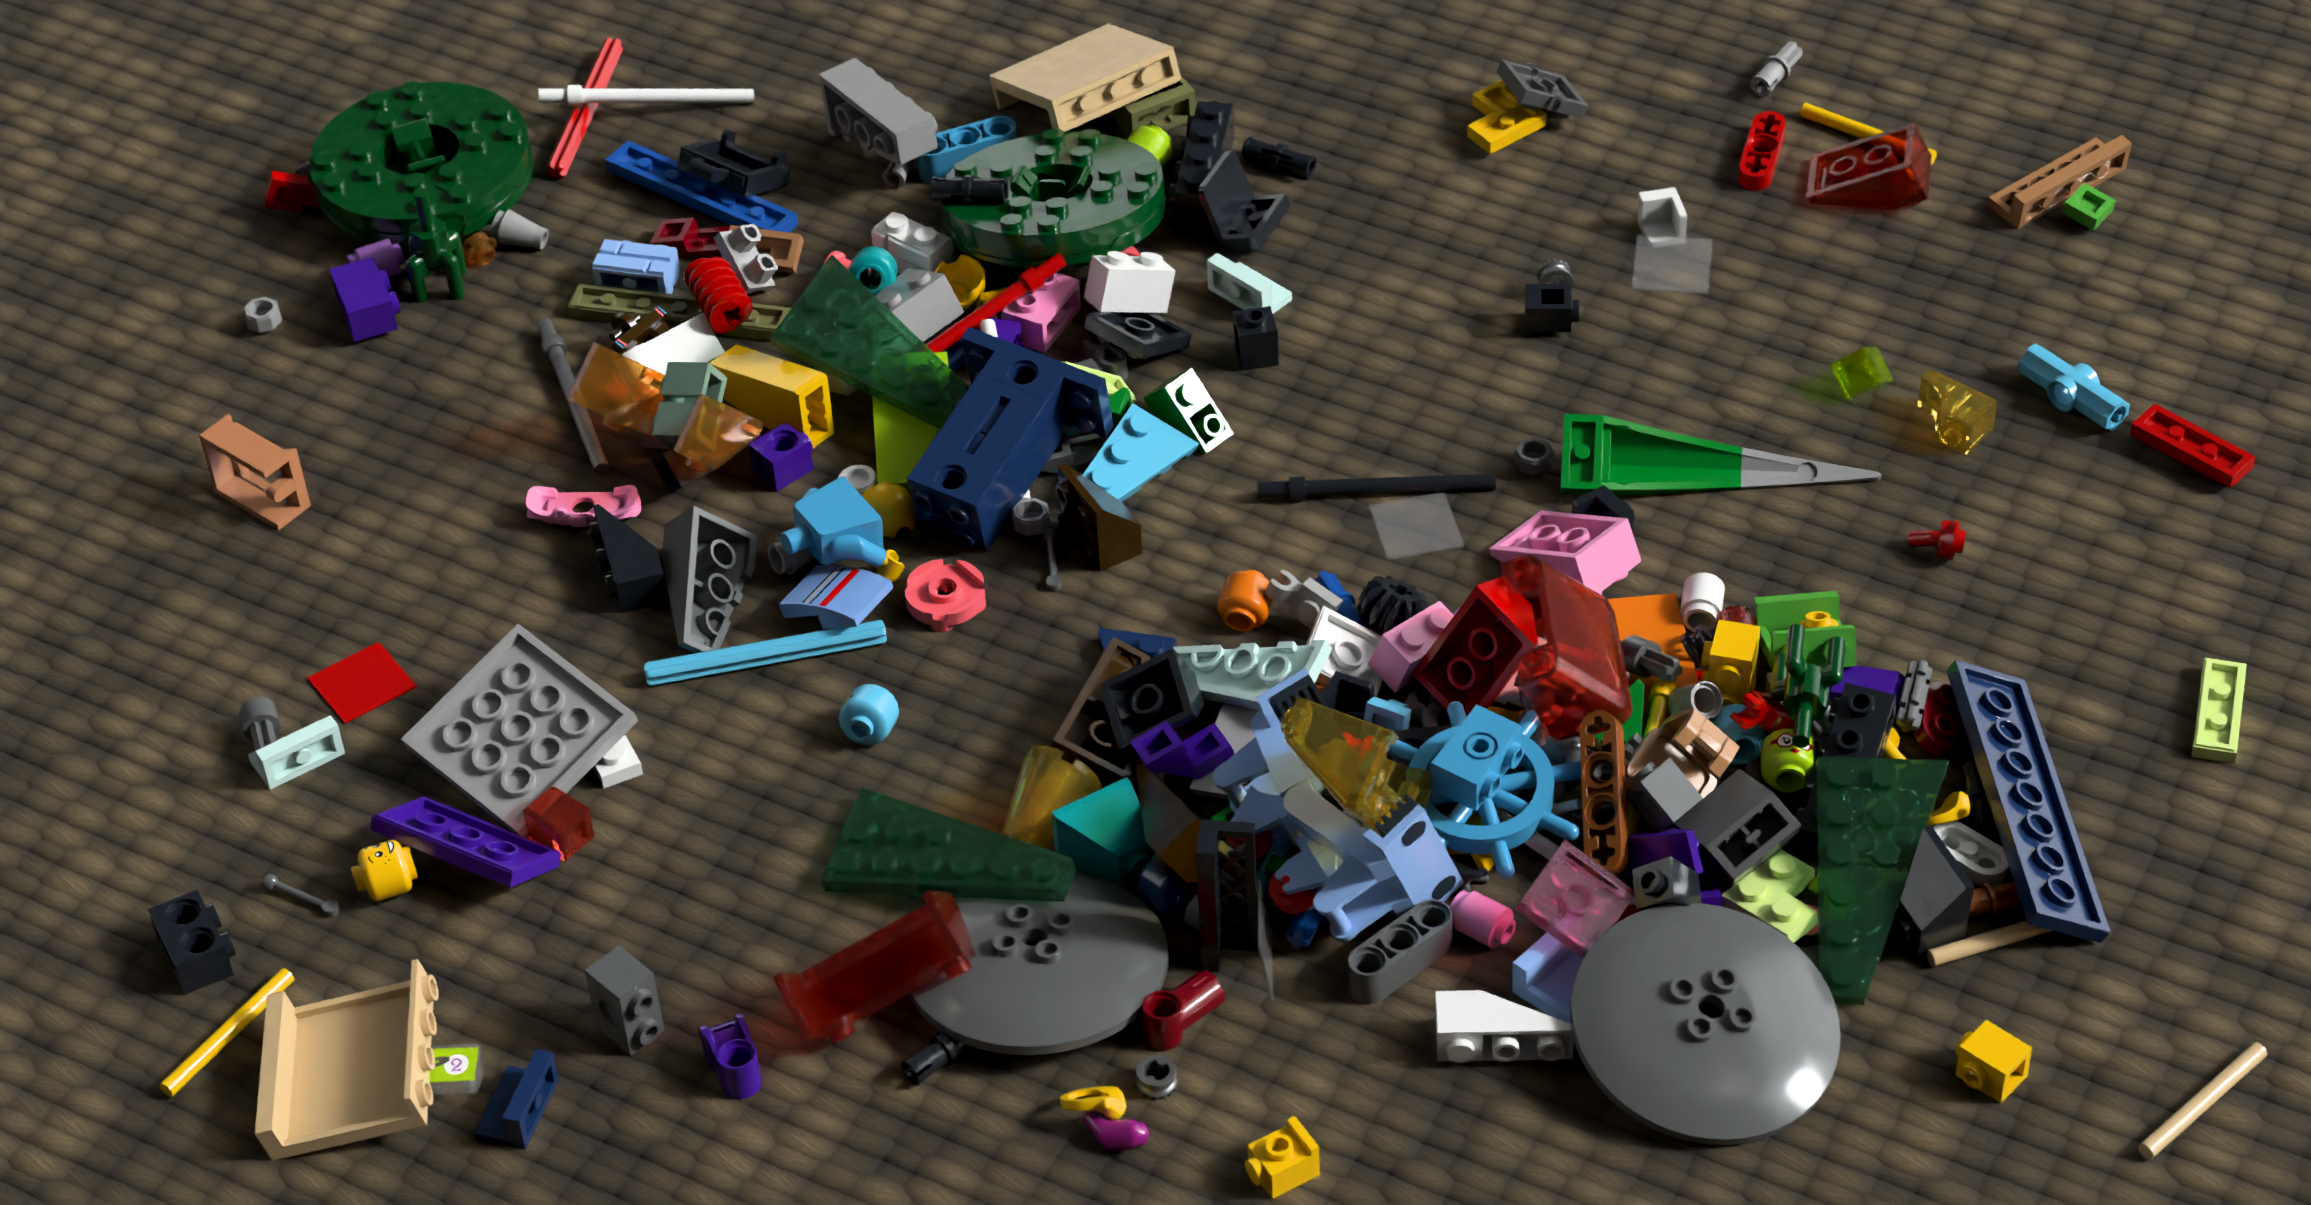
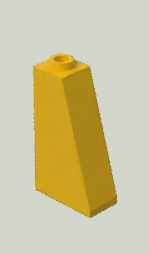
M737 344L710 362L712 366L727 377L723 399L770 430L786 422L798 432L805 433L810 439L813 448L834 434L827 375L823 372Z

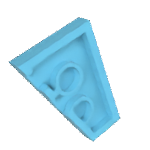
M1132 404L1083 473V476L1123 502L1141 490L1142 485L1157 475L1161 476L1170 470L1174 463L1183 457L1187 458L1195 453L1199 443L1137 405Z

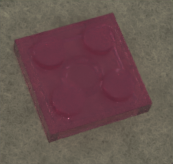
M1564 840L1515 909L1584 959L1598 938L1615 925L1634 898L1635 893L1633 889L1571 843Z

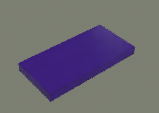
M424 796L372 816L371 831L509 888L558 868L560 864L561 853L559 851Z

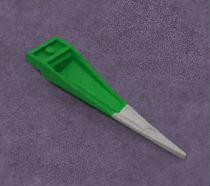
M1564 414L1561 494H1586L1602 485H1605L1617 497L1877 481L1882 476L1878 471L1728 445L1605 415Z

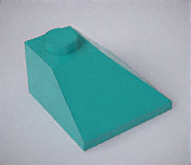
M1127 777L1052 812L1057 869L1088 873L1122 885L1134 878L1140 877L1142 868L1156 854L1145 841L1141 805Z

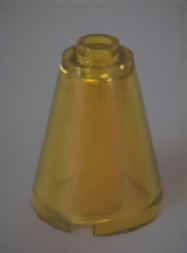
M1033 746L1023 758L998 842L1002 858L1014 867L1035 866L1054 846L1053 811L1102 789V784L1093 771L1078 759L1075 760L1073 765L1060 759L1064 752L1056 748Z

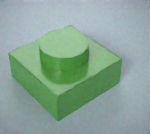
M2083 183L2065 202L2062 213L2094 231L2113 211L2116 200Z

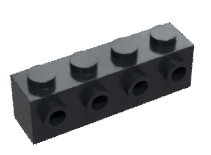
M1197 101L1194 116L1189 115L1187 118L1186 135L1188 138H1182V161L1176 162V184L1170 185L1169 206H1175L1176 227L1212 230L1206 212L1199 202L1198 188L1226 150H1232L1235 138L1234 110L1232 103Z
M1845 683L1841 698H1833L1828 716V722L1833 724L1829 734L1822 733L1818 744L1817 758L1821 759L1819 768L1809 772L1806 782L1805 794L1810 796L1806 807L1799 806L1795 816L1801 824L1798 831L1799 849L1846 861L1851 860L1896 716L1895 694Z

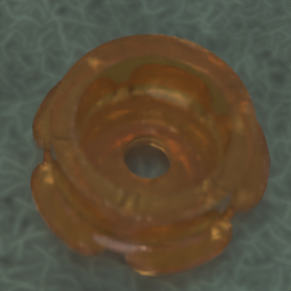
M478 232L470 236L462 247L468 264L471 266L476 264L485 266L489 264L496 256L494 248L497 246V241L493 237L489 238L484 232Z

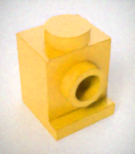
M1293 1116L1287 1119V1126L1248 1144V1160L1245 1161V1168L1252 1182L1257 1186L1261 1184L1271 1198L1274 1199L1320 1175L1319 1146L1298 1119Z

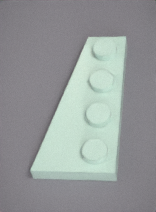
M1313 640L1311 645L1297 646L1294 641L1278 642L1277 647L1261 648L1256 643H1242L1236 649H1223L1221 645L1172 647L1194 671L1203 699L1256 710L1261 708L1256 698L1257 696L1303 668H1306L1315 683L1332 651V647L1327 640Z

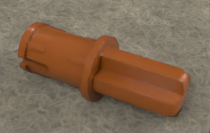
M2009 882L1992 887L1988 883H1981L1977 889H1974L1969 918L1983 915L1991 918L1995 917L1997 910L2021 905L2015 883Z

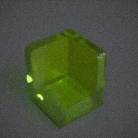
M1877 346L1862 347L1830 364L1846 399H1852L1878 385H1887L1893 381Z

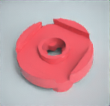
M943 559L932 560L918 566L909 574L905 590L906 607L915 619L929 624L936 632H947L954 625L970 620L985 609L986 599L983 575L975 566L966 561L956 560L957 565H944ZM941 590H942L943 592H945V593L952 592V593H950V594H948V595H939V594H938V592L941 591Z

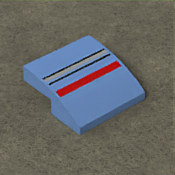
M817 565L779 603V607L784 618L818 615L823 630L857 627L894 587L891 580L866 570L839 565Z

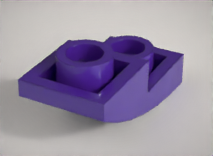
M1668 829L1659 833L1633 832L1628 834L1629 858L1627 868L1630 879H1633L1632 869L1669 856L1698 874L1703 873L1700 860L1702 849L1693 830Z

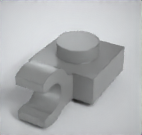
M1283 569L1276 580L1273 578L1270 580L1265 590V594L1269 598L1277 602L1292 604L1288 614L1311 630L1317 614L1323 606L1337 612L1343 601L1309 577L1302 584L1291 573Z

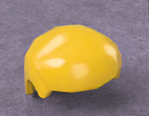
M961 254L954 263L941 261L935 272L945 274L963 311L972 309L980 302L979 296L985 291L986 270L979 260L968 255Z
M883 482L871 486L862 493L861 496L882 518L884 536L895 538L901 528L907 527L910 530L915 528L917 518L912 498L904 487L892 482Z

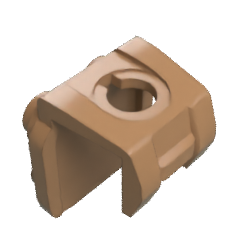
M1695 708L1676 713L1668 717L1661 727L1654 728L1645 735L1625 765L1626 792L1637 785L1631 777L1652 761L1656 767H1659L1667 759L1671 758L1704 798L1714 790L1717 780L1729 766L1740 746Z

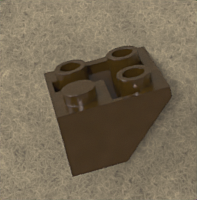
M1065 463L1059 465V484L1055 486L1056 494L1061 503V513L1058 514V521L1064 534L1067 536L1071 535L1077 542L1082 556L1085 559L1090 558L1096 567L1103 571L1141 555V525L1125 505Z

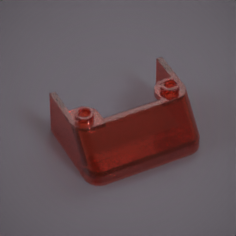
M928 891L922 895L926 902L924 906L802 973H779L772 977L804 1040L822 1041L829 1038L832 1044L840 1042L854 1034L856 1031L853 1025L944 975L947 976L948 980H952L971 970L972 966L969 961L975 958L976 954L961 911L952 893Z

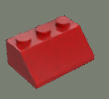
M1504 576L1476 585L1411 674L1446 710L1453 701H1458L1463 705L1466 716L1469 715L1476 704L1488 709L1538 643L1532 605Z

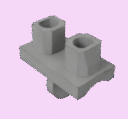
M754 224L741 225L732 231L719 232L714 237L722 258L729 262L731 269L735 272L737 279H739L747 294L758 290L770 291L775 286L772 275L778 269L772 256L767 253H758L755 245L760 241L761 234Z

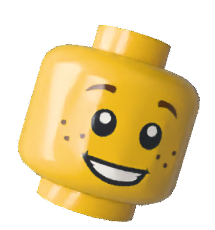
M389 840L361 849L358 853L359 865L351 867L358 892L367 890L369 897L374 901H381L409 892L412 888V880L418 878L409 846L401 847L400 843L395 840Z

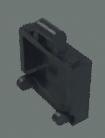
M724 130L720 141L713 138L680 148L678 169L743 197L788 186L791 168L785 166L786 154L776 151L771 160L736 145V134L732 130Z

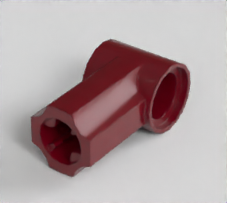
M1205 970L1202 973L1197 972L1171 991L1160 990L1148 994L1142 1004L1143 1038L1145 1043L1156 1050H1170L1177 1047L1182 1042L1183 1030L1225 1002V991L1221 988L1217 977L1208 970Z

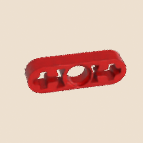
M1761 112L1753 119L1740 160L1738 175L1739 184L1747 190L1760 191L1771 185L1786 130V119L1777 112ZM1767 129H1771L1770 134H1765L1764 132ZM1767 149L1770 150V152L1760 153L1754 150ZM1754 167L1760 168L1758 173H1753Z

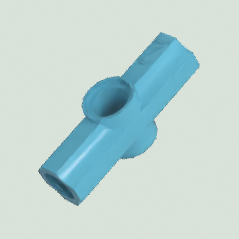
M2036 343L2027 348L2025 354L2019 360L2018 372L2047 390L2049 400L2058 410L2068 412L2074 408L2111 432L2119 428L2125 417L2129 414L2130 404L2100 385L2097 374L2089 365L2078 363L2072 367Z

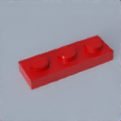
M2155 403L2131 424V436L2230 489L2254 467L2256 456Z

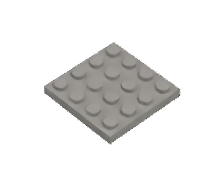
M517 624L401 738V741L408 750L507 829L524 837L638 722L635 713L520 624Z

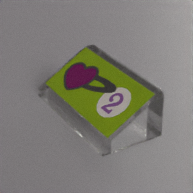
M431 1045L435 1058V1068L430 1070L429 1083L433 1095L476 1093L484 1076L481 1045Z

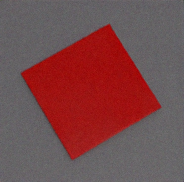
M379 642L307 677L309 682L345 724L417 688V685Z

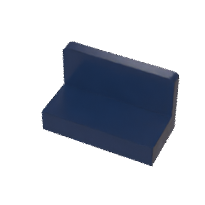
M536 1049L526 1069L515 1066H508L475 1130L478 1140L526 1150L559 1082L553 1052Z

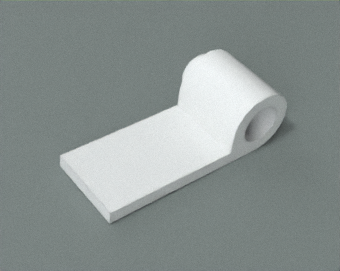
M701 313L656 338L630 349L611 360V363L632 401L640 398L644 405L660 395L661 382L665 377L668 362H709L723 354L724 350L706 317Z

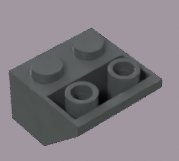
M1738 769L1677 819L1673 826L1676 829L1694 831V835L1702 849L1701 858L1726 887L1730 889L1795 838L1801 824L1772 791Z

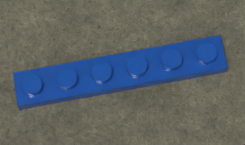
M629 140L605 159L608 172L729 225L754 224L758 229L789 233L798 226L797 213L755 195L743 197L678 169L677 161Z

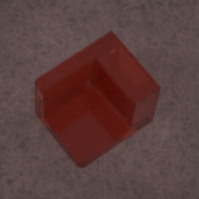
M550 787L523 810L529 839L561 853L560 859L564 862L595 837L589 808L556 787Z

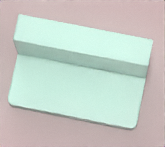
M1218 253L1207 259L1208 289L1243 310L1270 306L1274 314L1292 300V292L1241 262L1234 263Z
M330 715L257 751L251 752L248 757L252 766L271 790L345 754L338 724Z

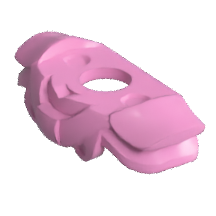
M633 485L614 487L613 492L558 493L555 488L534 486L528 490L526 496L527 518L539 519L550 524L570 525L571 527H588L589 523L595 522L593 507L589 512L575 513L573 511V507L580 502H591L594 505L599 504L619 520L636 517L641 512V500L637 494V488Z

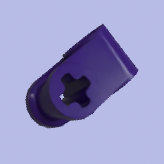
M741 1012L734 1014L733 1020L709 1028L705 1024L698 1026V1033L709 1064L713 1066L726 1095L735 1099H744L755 1095L761 1088L762 1078L756 1047L752 1041L743 1014Z

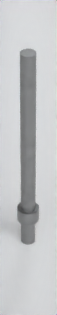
M548 318L541 319L537 327L543 339L541 347L546 359L552 362L594 472L597 475L606 474L609 471V465L566 359L567 349L562 337L556 334L552 321Z

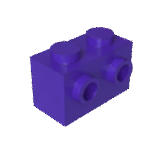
M373 257L329 269L336 299L354 342L398 330L395 314L401 313L396 293L395 291L388 293V291H391V286L386 270L379 271Z

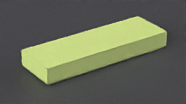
M2204 658L2191 757L2235 763L2247 664Z

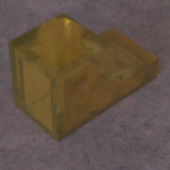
M1929 369L1921 376L1918 406L1926 410L1936 421L1934 439L1968 455L1993 430L1997 400Z

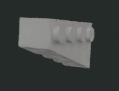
M853 58L819 74L830 135L836 137L842 134L843 140L849 143L859 141L861 148L867 151L875 148L879 156L900 165L938 148L935 133L938 130V126L933 115L916 105L910 97H906L899 92L892 83L882 79L871 67H867L858 59Z

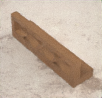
M2123 135L2106 144L2095 137L1989 196L1987 205L2003 219L2019 229L2064 204L2083 183L2095 187L2124 171L2127 166L2132 143ZM2008 200H2013L2011 207L2008 206L2005 202Z

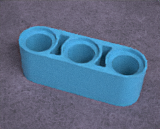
M997 116L936 133L938 148L917 157L919 178L923 182L930 184L932 177H946L957 162L966 159L970 155L992 145L1016 139L1015 121L1009 117Z

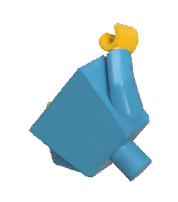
M844 476L820 489H808L801 500L793 506L794 528L781 533L782 545L789 555L808 549L820 564L828 565L843 560H862L877 567V573L892 582L897 581L905 567L903 563L898 562L899 556L896 551H886L883 548V524L880 515Z

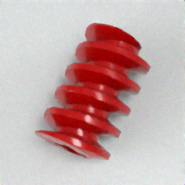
M713 257L696 259L688 264L684 272V280L715 332L718 334L729 333L749 318L753 309L752 301L747 296L745 289L742 287L739 279H737L728 261L723 258Z

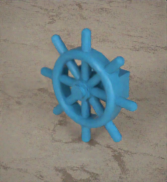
M1453 701L1447 707L1452 727L1437 733L1419 749L1392 737L1386 739L1383 744L1386 753L1409 764L1406 778L1407 794L1425 810L1444 847L1468 854H1492L1497 873L1503 879H1508L1514 874V866L1509 850L1531 839L1541 828L1569 841L1575 840L1579 835V829L1575 824L1550 812L1554 799V783L1581 778V761L1551 766L1544 751L1530 739L1542 721V717L1537 711H1529L1520 723L1517 724L1477 704L1469 715L1466 716L1463 705L1458 701ZM1518 764L1527 770L1504 775L1509 768L1514 769ZM1431 774V789L1425 790L1426 781ZM1536 787L1535 794L1530 803L1508 793ZM1404 795L1373 801L1370 806L1372 814L1377 817H1381L1384 814L1391 815L1389 810L1393 807L1397 811L1396 803L1399 800L1403 804L1406 803L1403 798ZM1458 802L1448 817L1444 816L1434 807ZM1500 807L1516 816L1500 823L1496 808ZM1472 813L1479 814L1483 826L1468 825L1465 822Z

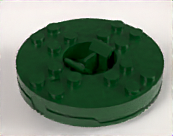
M410 81L402 86L371 92L366 98L343 110L324 127L313 144L309 161L318 204L325 217L335 227L363 241L375 243L388 238L392 245L398 243L399 246H409L410 226L419 221L413 195L416 189L426 188L428 190L433 216L446 222L448 231L455 230L460 236H465L491 224L498 211L507 212L526 191L533 173V157L528 131L520 112L509 101L494 92L474 85L455 82L419 83L417 81Z
M1049 129L1044 131L1043 134L1016 138L982 149L957 162L946 178H964L965 175H974L975 178L983 179L1006 178L1009 186L1007 202L974 201L973 204H964L963 201H941L945 232L952 239V243L956 247L978 259L1022 270H1027L1030 267L1037 268L1057 253L1066 261L1067 265L1062 268L1066 269L1090 264L1092 255L1107 256V253L1110 251L1122 252L1155 230L1163 219L1166 206L1163 171L1157 158L1148 150L1133 142L1103 135L1094 129L1081 132H1064L1061 129Z

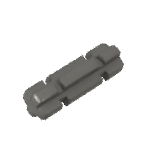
M1922 659L1919 662L1911 661L1908 664L1895 723L1900 726V730L1906 733L1909 730L1917 731L1920 728L1929 689L1928 684L1932 676V668L1928 666L1927 661Z

